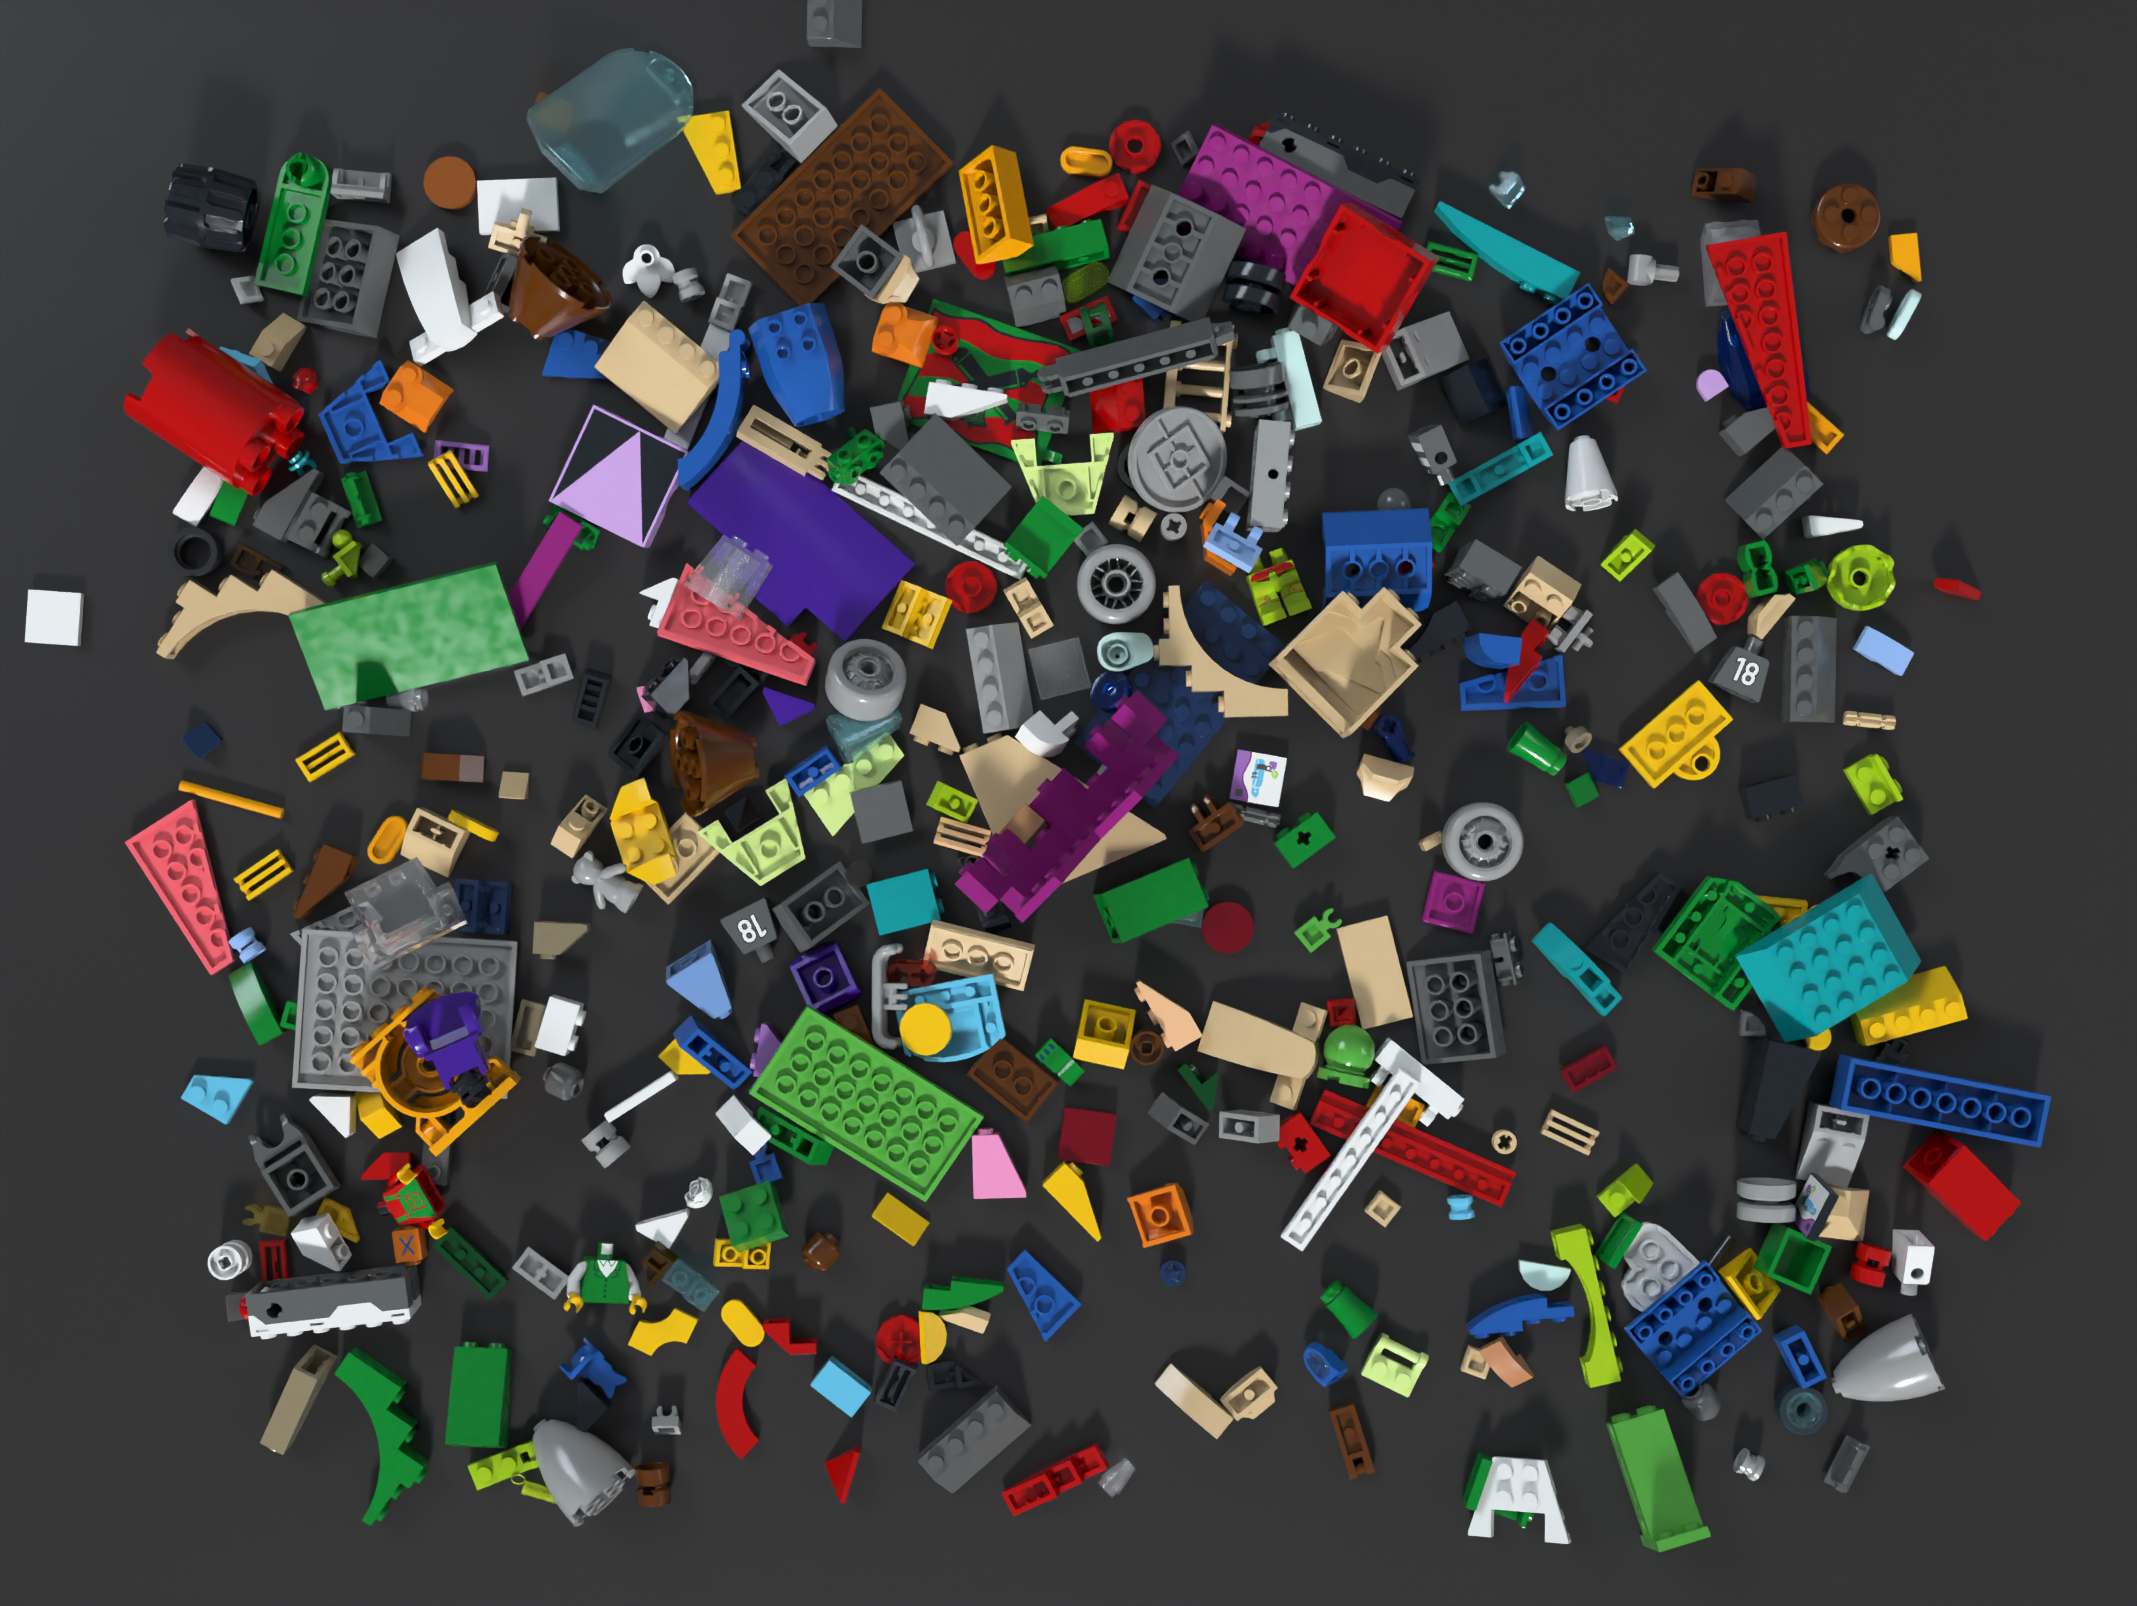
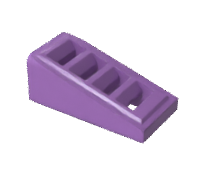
M435 440L433 459L443 454V448H448V451L452 450L453 453L455 448L459 449L458 461L464 470L488 472L490 445ZM465 449L470 450L469 464H464ZM476 450H481L480 465H475ZM448 458L446 462L450 469H455L450 459ZM440 463L436 465L438 468H442Z

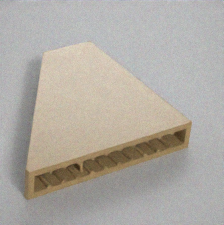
M1001 733L987 738L988 744L978 747V744L975 743L963 748L964 754L960 755V759L993 835L995 833L999 834L1025 803L1029 805L1040 794L1037 788L1046 778L1052 781L1062 770L1042 756L1030 752L1023 744L1008 735L1003 737ZM1076 779V780L1079 781L1086 789L1089 788L1086 784H1084V783L1081 782L1080 780ZM1128 812L1095 845L1063 883L1166 840L1165 834ZM1045 822L1025 843L1029 849L1037 843L1034 838L1044 827L1048 830L1050 829Z

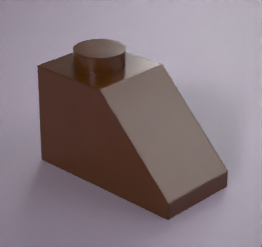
M1840 1282L1825 1288L1818 1295L1823 1311L1844 1343L1866 1330L1857 1303Z

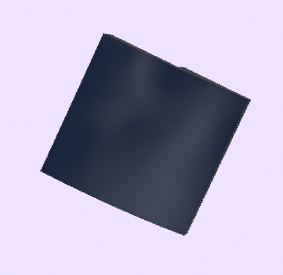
M456 878L451 931L509 935L513 883Z

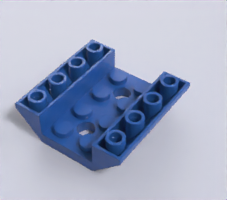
M1589 283L1499 343L1511 369L1539 411L1557 431L1647 371L1634 350H1628L1601 309L1603 303ZM1587 338L1598 340L1599 348L1597 351L1590 352L1586 349L1585 341ZM1550 367L1554 370L1555 378L1553 381L1547 382L1542 379L1541 370L1543 368Z
M1428 508L1322 512V539L1325 543L1323 609L1342 591L1346 594L1349 592L1354 595L1359 601L1358 606L1362 609L1379 590L1385 587L1387 590H1393L1400 597L1401 600L1399 602L1406 609L1411 608L1414 612L1428 611L1432 595V535ZM1403 561L1412 563V568L1407 573H1400L1398 571V566ZM1351 563L1359 566L1358 573L1353 576L1345 574L1346 566Z
M1706 1260L1700 1262L1624 1328L1629 1337L1682 1398H1685L1762 1332V1329L1749 1313L1737 1303L1720 1282V1277ZM1708 1297L1707 1304L1703 1307H1698L1699 1301L1702 1298ZM1668 1331L1667 1338L1663 1341H1658L1660 1334Z

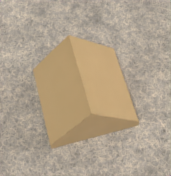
M1341 339L1323 389L1360 403L1366 395L1382 352L1377 354L1361 343Z

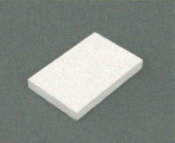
M557 178L477 181L479 233L481 235H492L495 221L510 225L511 220L518 221L522 208L532 211L529 225L535 227L533 233L560 232Z

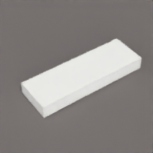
M673 1070L669 1071L608 1110L604 1115L610 1123L676 1081L679 1076Z

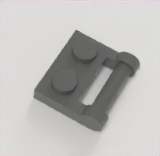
M308 490L284 537L328 559L331 554L329 550L333 544V534L341 529L345 519H349L352 512ZM333 511L336 515L320 545L314 543L328 515Z

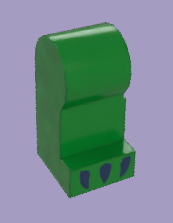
M1052 1037L1035 1053V1056L1069 1086H1072L1085 1072L1081 1065Z

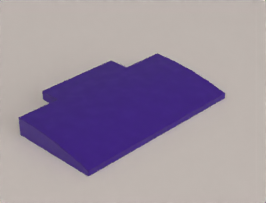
M744 441L732 451L686 502L726 537L709 556L720 568L786 626L790 627L804 609L807 608L846 643L915 565L914 562L817 477L808 472L804 477Z

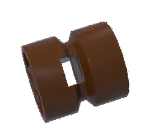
M1142 1028L1132 1034L1129 1050L1133 1059L1139 1064L1152 1065L1162 1057L1164 1045L1157 1032L1153 1029Z
M649 1462L636 1466V1483L640 1485L636 1490L637 1505L640 1507H659L671 1503V1487L666 1484L670 1480L669 1464L665 1462Z

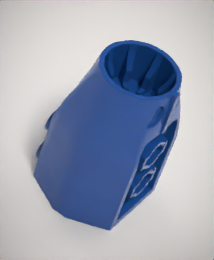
M808 303L759 319L748 328L765 381L774 398L795 427L823 422L845 411L843 362L824 304Z

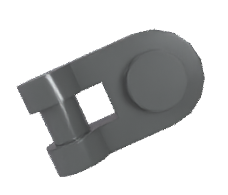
M1878 285L1869 299L1860 322V330L1864 334H1871L1883 328L1885 324L1883 313L1884 310L1889 308L1893 296L1890 295L1891 290L1885 286Z

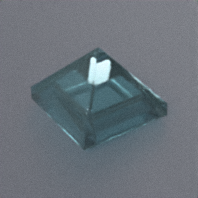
M1607 216L1604 219L1608 234L1616 241L1633 235L1635 232L1630 217Z

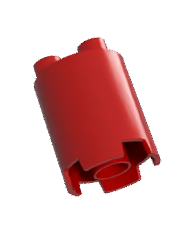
M190 328L186 331L189 336L187 340L169 333L143 360L142 364L153 374V377L148 383L142 398L130 392L126 394L124 400L125 414L233 487L241 488L250 495L256 496L268 483L272 471L267 467L277 454L288 459L300 447L304 439V433L295 427L304 414V408L298 404L297 400Z

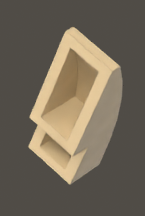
M1172 1363L1168 1365L1154 1383L1178 1407L1216 1439L1219 1438L1233 1420L1232 1414L1215 1401L1208 1392Z

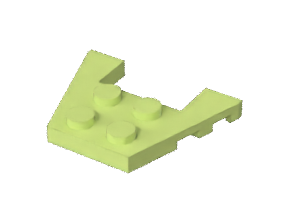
M1114 432L1089 434L1091 462L1037 466L1035 438L1011 440V445L1035 502L1037 503L1044 496L1067 516L1094 514Z
M786 779L765 790L779 815L732 843L719 820L698 831V834L760 886L806 859Z

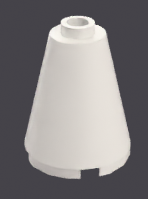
M1587 435L1574 438V442L1569 445L1565 491L1566 509L1576 511L1575 506H1583V511H1591L1612 505L1611 499L1617 501L1618 493L1596 440L1591 439Z

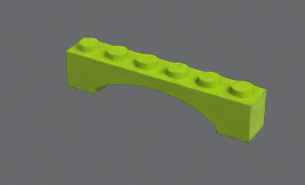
M1582 1224L1551 1230L1550 1233L1556 1256L1560 1260L1566 1259L1573 1267L1583 1285L1588 1300L1590 1337L1585 1356L1580 1357L1585 1383L1590 1388L1619 1382L1621 1381L1619 1373L1623 1372V1367L1619 1356H1615L1613 1348L1617 1347L1615 1334L1613 1331H1609L1608 1322L1611 1321V1315L1608 1307L1603 1305L1602 1296H1605V1290L1602 1281H1598L1596 1271L1599 1270V1264L1596 1255H1592L1590 1246L1593 1245L1592 1234Z

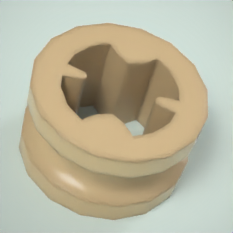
M1506 1129L1496 1131L1491 1139L1493 1148L1501 1154L1513 1152L1517 1145L1516 1137ZM1502 1135L1505 1138H1507V1136L1510 1137V1139L1508 1140L1509 1146L1507 1148H1505L1504 1146H1501V1148H1499L1498 1144L1501 1142L1499 1137Z

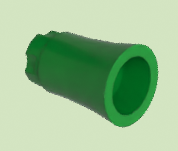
M1526 721L1519 727L1507 746L1508 752L1523 758L1552 776L1558 773L1567 760V754L1542 735L1529 721Z
M1337 1279L1320 1295V1299L1326 1303V1307L1341 1322L1352 1339H1355L1366 1330L1379 1314L1360 1300L1347 1286H1343Z

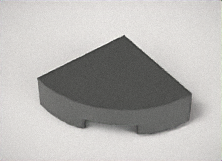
M1739 1009L1738 1035L1766 1036L1765 1026L1761 1020L1752 1012Z

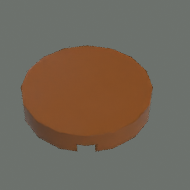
M447 156L438 158L430 164L425 172L423 182L425 193L435 205L442 209H462L471 203L477 192L475 172L467 162L458 157Z

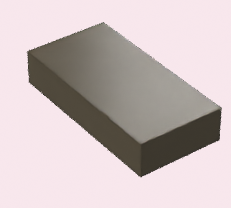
M522 999L511 1039V1051L533 1057L536 1056L538 1048L535 1047V1043L547 1007L546 1004Z

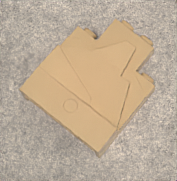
M1385 587L1379 590L1362 609L1358 606L1359 601L1354 595L1349 592L1347 594L1344 591L1340 592L1268 664L1342 738L1351 735L1418 667L1415 663V656L1407 649L1402 650L1400 646L1422 625L1418 621L1419 616L1411 608L1406 609L1399 602L1401 600L1400 597L1393 590H1387Z

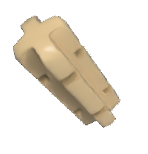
M1845 711L1843 714V724L1850 726L1857 724L1860 727H1881L1882 729L1893 730L1896 725V717L1864 712L1857 714L1855 711Z

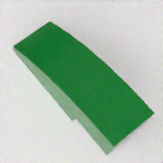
M253 962L228 974L240 1009L259 1046L288 1031L287 1028L280 1027L281 1018L276 1010L278 1006Z
M952 1276L951 1286L925 1284L922 1309H956L982 1302L1003 1292L1004 1281Z

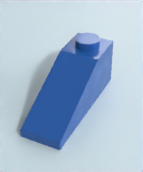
M692 1015L673 1033L681 1049L734 1091L752 1073V1070L734 1052Z

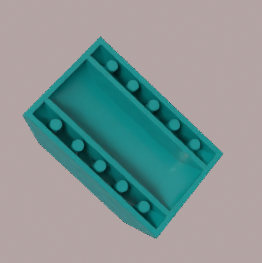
M1871 873L1734 955L1784 1042L1821 1034L1908 982L1921 963V959Z

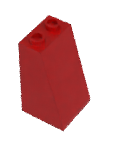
M1936 1129L1902 1166L1965 1227L1984 1241H1987L1990 1236L1994 1235L2003 1222L2021 1204L1964 1144L1939 1129Z

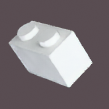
M558 995L550 996L535 1047L562 1056H566L570 1051H574L579 1038L575 1035L577 1027L582 1026L586 1016V1011L583 1010L584 1003Z

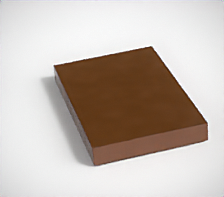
M1005 1037L1002 1040L1000 1038L990 1049L984 1051L966 1073L967 1076L1026 1123H1028L1060 1083Z

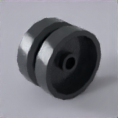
M1241 261L1231 262L1228 278L1233 283L1225 286L1222 301L1230 306L1254 313L1277 314L1281 298L1276 292L1283 291L1287 276L1283 272L1268 266Z

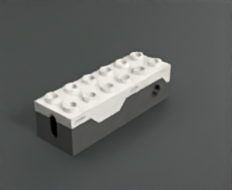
M398 1265L260 1281L240 1299L239 1311L241 1316L249 1321L251 1337L260 1336L261 1339L274 1338L277 1334L287 1333V1336H296L308 1330H313L314 1333H323L335 1327H340V1330H349L361 1324H366V1327H376L382 1325V1322L392 1321L393 1324L406 1323L422 1305L417 1265Z

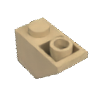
M921 704L910 730V734L915 735L913 740L928 746L929 741L938 744L939 751L951 756L954 751L959 753L961 747L947 714Z
M585 794L558 826L551 845L573 858L586 843L604 816L607 808Z

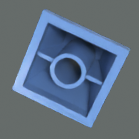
M711 940L666 967L667 984L711 1018L715 1019L718 1017L719 1020H722L732 1013V1002L714 944Z

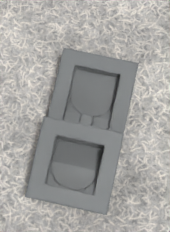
M727 273L719 298H716L708 322L731 331L735 330L753 282Z
M565 653L514 671L522 697L574 679Z

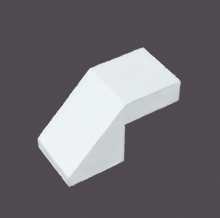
M735 1095L715 1113L732 1136L752 1155L772 1137V1134L753 1117V1112Z

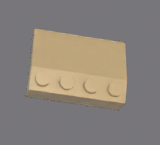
M645 301L627 319L594 366L675 435L679 433L719 386V362Z

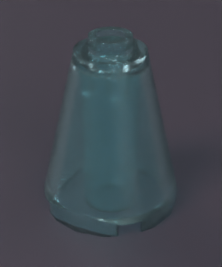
M898 708L888 716L875 721H859L851 719L842 713L831 714L826 719L831 739L840 749L837 752L846 765L856 761L900 728L899 722H902Z

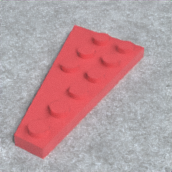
M686 563L658 628V636L806 686L816 663L815 659L793 642L785 639L773 627L765 624L757 615L729 594L721 591L709 579L701 576L693 567Z
M190 800L125 843L210 975H213L236 961L233 948L228 942L230 936L195 800Z

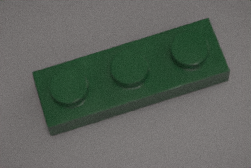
M451 1226L448 1229V1233L433 1245L440 1254L489 1300L510 1280L454 1226Z

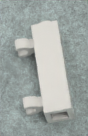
M1387 1038L1376 1051L1374 1060L1380 1066L1369 1078L1378 1087L1384 1082L1388 1074L1391 1073L1393 1075L1399 1066L1421 1080L1422 1083L1415 1093L1429 1104L1422 1111L1419 1118L1427 1127L1434 1120L1438 1112L1449 1119L1451 1116L1455 1117L1463 1108L1461 1103L1464 1101V1098L1390 1038Z

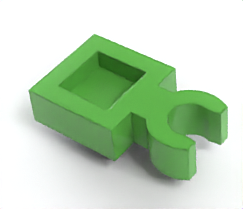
M1328 908L1323 912L1320 921L1313 916L1294 931L1295 935L1310 953L1331 937L1327 932L1329 928H1337L1342 923L1340 918L1334 923L1329 922L1328 916L1334 911L1332 908Z

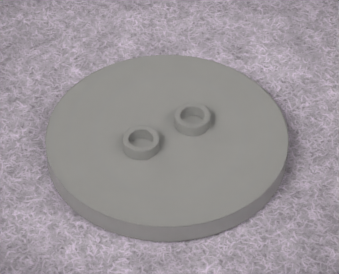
M1185 406L1163 408L1150 415L1134 434L1128 453L1129 475L1137 493L1151 506L1174 513L1190 511L1207 502L1224 478L1227 466L1226 442L1218 425L1202 411Z

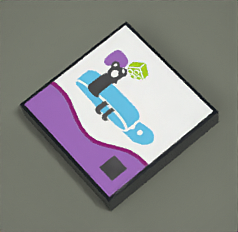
M1236 748L1227 800L1279 809L1288 757Z
M1811 1172L1795 1203L1796 1220L1792 1221L1806 1239L1813 1242L1817 1240L1839 1198L1836 1192L1819 1175Z

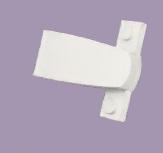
M436 228L396 253L406 290L415 312L426 331L409 341L413 360L419 366H423L446 351H454L465 346L479 331L504 317L500 296L494 291L469 305L466 284L459 279L456 260L448 253L445 235L440 229Z

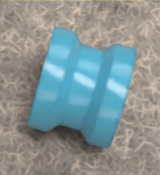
M1459 1194L1448 1196L1447 1203L1451 1208V1211L1448 1213L1449 1219L1464 1220L1474 1218L1475 1211L1471 1206V1203L1474 1201L1473 1195Z

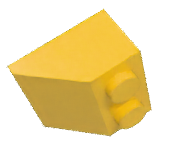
M1085 999L1073 1058L1124 1069L1130 1049L1136 1010Z

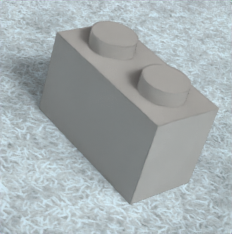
M1242 1109L1219 1111V1138L1251 1143L1279 1141L1280 1115Z

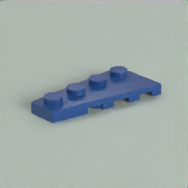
M1563 654L1540 661L1536 670L1508 703L1503 701L1507 670L1458 685L1460 711L1558 708L1566 706Z

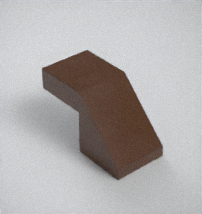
M422 753L420 779L483 782L484 756Z

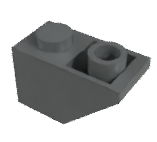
M905 400L870 407L875 434L898 450H901L916 434L910 428L909 421H912V412L910 406L905 404Z

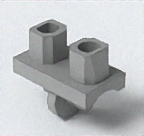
M1570 605L1561 616L1571 624L1569 629L1564 631L1558 625H1554L1547 636L1556 645L1553 649L1558 653L1565 652L1574 639H1576L1572 646L1574 650L1579 651L1582 645L1590 648L1593 642L1588 637L1593 632V629L1587 626L1582 633L1580 631L1593 614L1588 610L1581 611Z

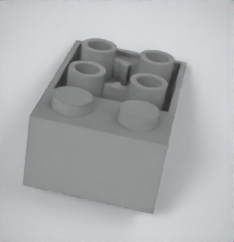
M1449 311L1398 330L1388 348L1381 353L1397 391L1470 360Z
M1809 1101L1795 1178L1807 1181L1812 1172L1819 1175L1828 1185L1847 1188L1865 1142L1870 1115L1844 1111L1827 1104Z

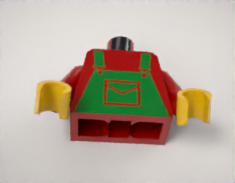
M407 1163L405 1166L395 1168L387 1181L388 1188L383 1193L384 1201L379 1202L377 1205L379 1214L382 1217L393 1214L395 1220L401 1226L410 1224L414 1227L428 1229L434 1239H439L447 1234L448 1230L442 1226L445 1223L444 1219H437L447 1205L425 1166L422 1164L411 1170V1165Z

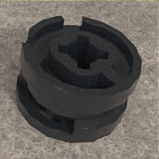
M477 1066L470 1069L449 1091L453 1095L457 1094L461 1098V1103L465 1105L492 1078L487 1075L484 1076V1074L481 1075Z

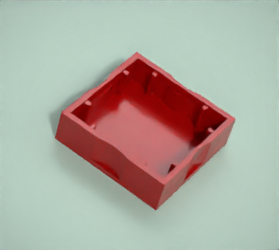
M1350 201L1340 205L1322 238L1317 254L1305 268L1290 298L1319 317L1335 323L1347 335L1378 354L1388 348L1440 257Z

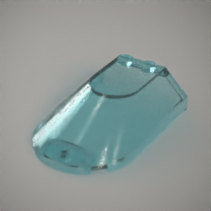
M627 48L604 56L528 110L526 120L541 153L579 190L603 193L684 130L693 113L694 92L685 73L667 57L653 51L644 53L634 51V48Z

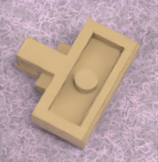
M522 208L518 221L511 220L510 225L495 221L488 248L518 257L520 243L527 235H538L541 237L539 241L546 243L547 237L533 233L535 227L529 225L532 211Z

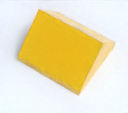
M1749 1248L1717 1271L1747 1313L1756 1320H1759L1763 1317L1781 1289L1773 1278L1753 1268L1757 1255Z

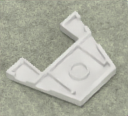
M1494 1456L1477 1509L1474 1512L1468 1530V1535L1493 1537L1494 1509L1545 1514V1542L1570 1544L1571 1537L1564 1523V1514L1557 1500V1491L1547 1460Z

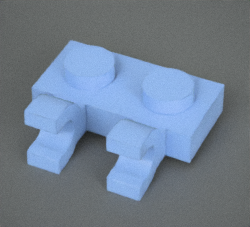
M1231 512L1223 526L1216 522L1203 547L1250 573L1262 551V548L1256 544L1264 530L1254 525L1247 539L1239 536L1233 530L1241 517Z

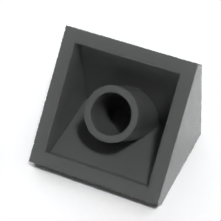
M861 224L833 262L831 268L871 299H874L904 256Z

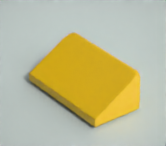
M888 1192L871 1215L912 1246H915L930 1223Z

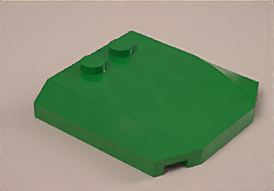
M1706 876L1651 950L1717 1001L1734 1011L1752 988L1751 983L1734 955L1782 927L1781 919L1774 909L1739 882Z

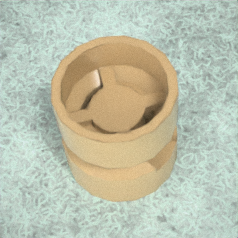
M1125 495L1108 524L1119 531L1127 530V535L1140 543L1157 513L1146 506L1138 507L1136 500ZM1129 512L1136 515L1132 523L1126 520Z

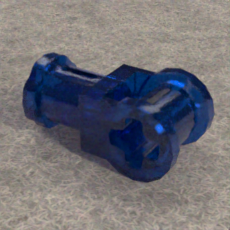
M1393 715L1379 716L1373 725L1374 732L1377 736L1381 737L1385 746L1389 748L1395 762L1403 764L1414 758L1416 754L1411 752L1405 741L1406 737L1401 730L1399 719ZM1384 721L1392 723V726L1389 727L1391 732L1382 730V727L1385 726Z

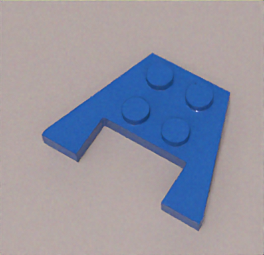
M381 360L377 361L373 368L365 375L359 377L351 388L345 393L343 392L318 414L341 464L425 456L414 433H410L390 443L387 440L368 397V394L388 386L391 381L384 362Z

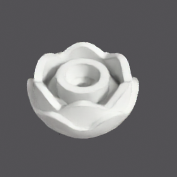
M702 1177L692 1181L689 1186V1192L684 1196L687 1206L701 1208L707 1205L713 1195L711 1182L709 1179Z

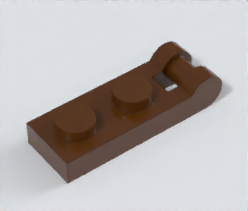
M1351 1402L1329 1409L1328 1412L1350 1480L1358 1478L1357 1475L1365 1472L1367 1474L1374 1473V1466L1354 1403ZM1362 1457L1363 1462L1353 1464L1352 1459Z

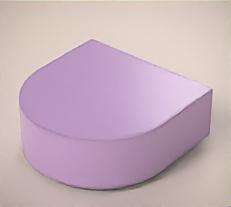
M1706 370L1696 380V388L1705 402L1729 387L1723 376L1716 370Z

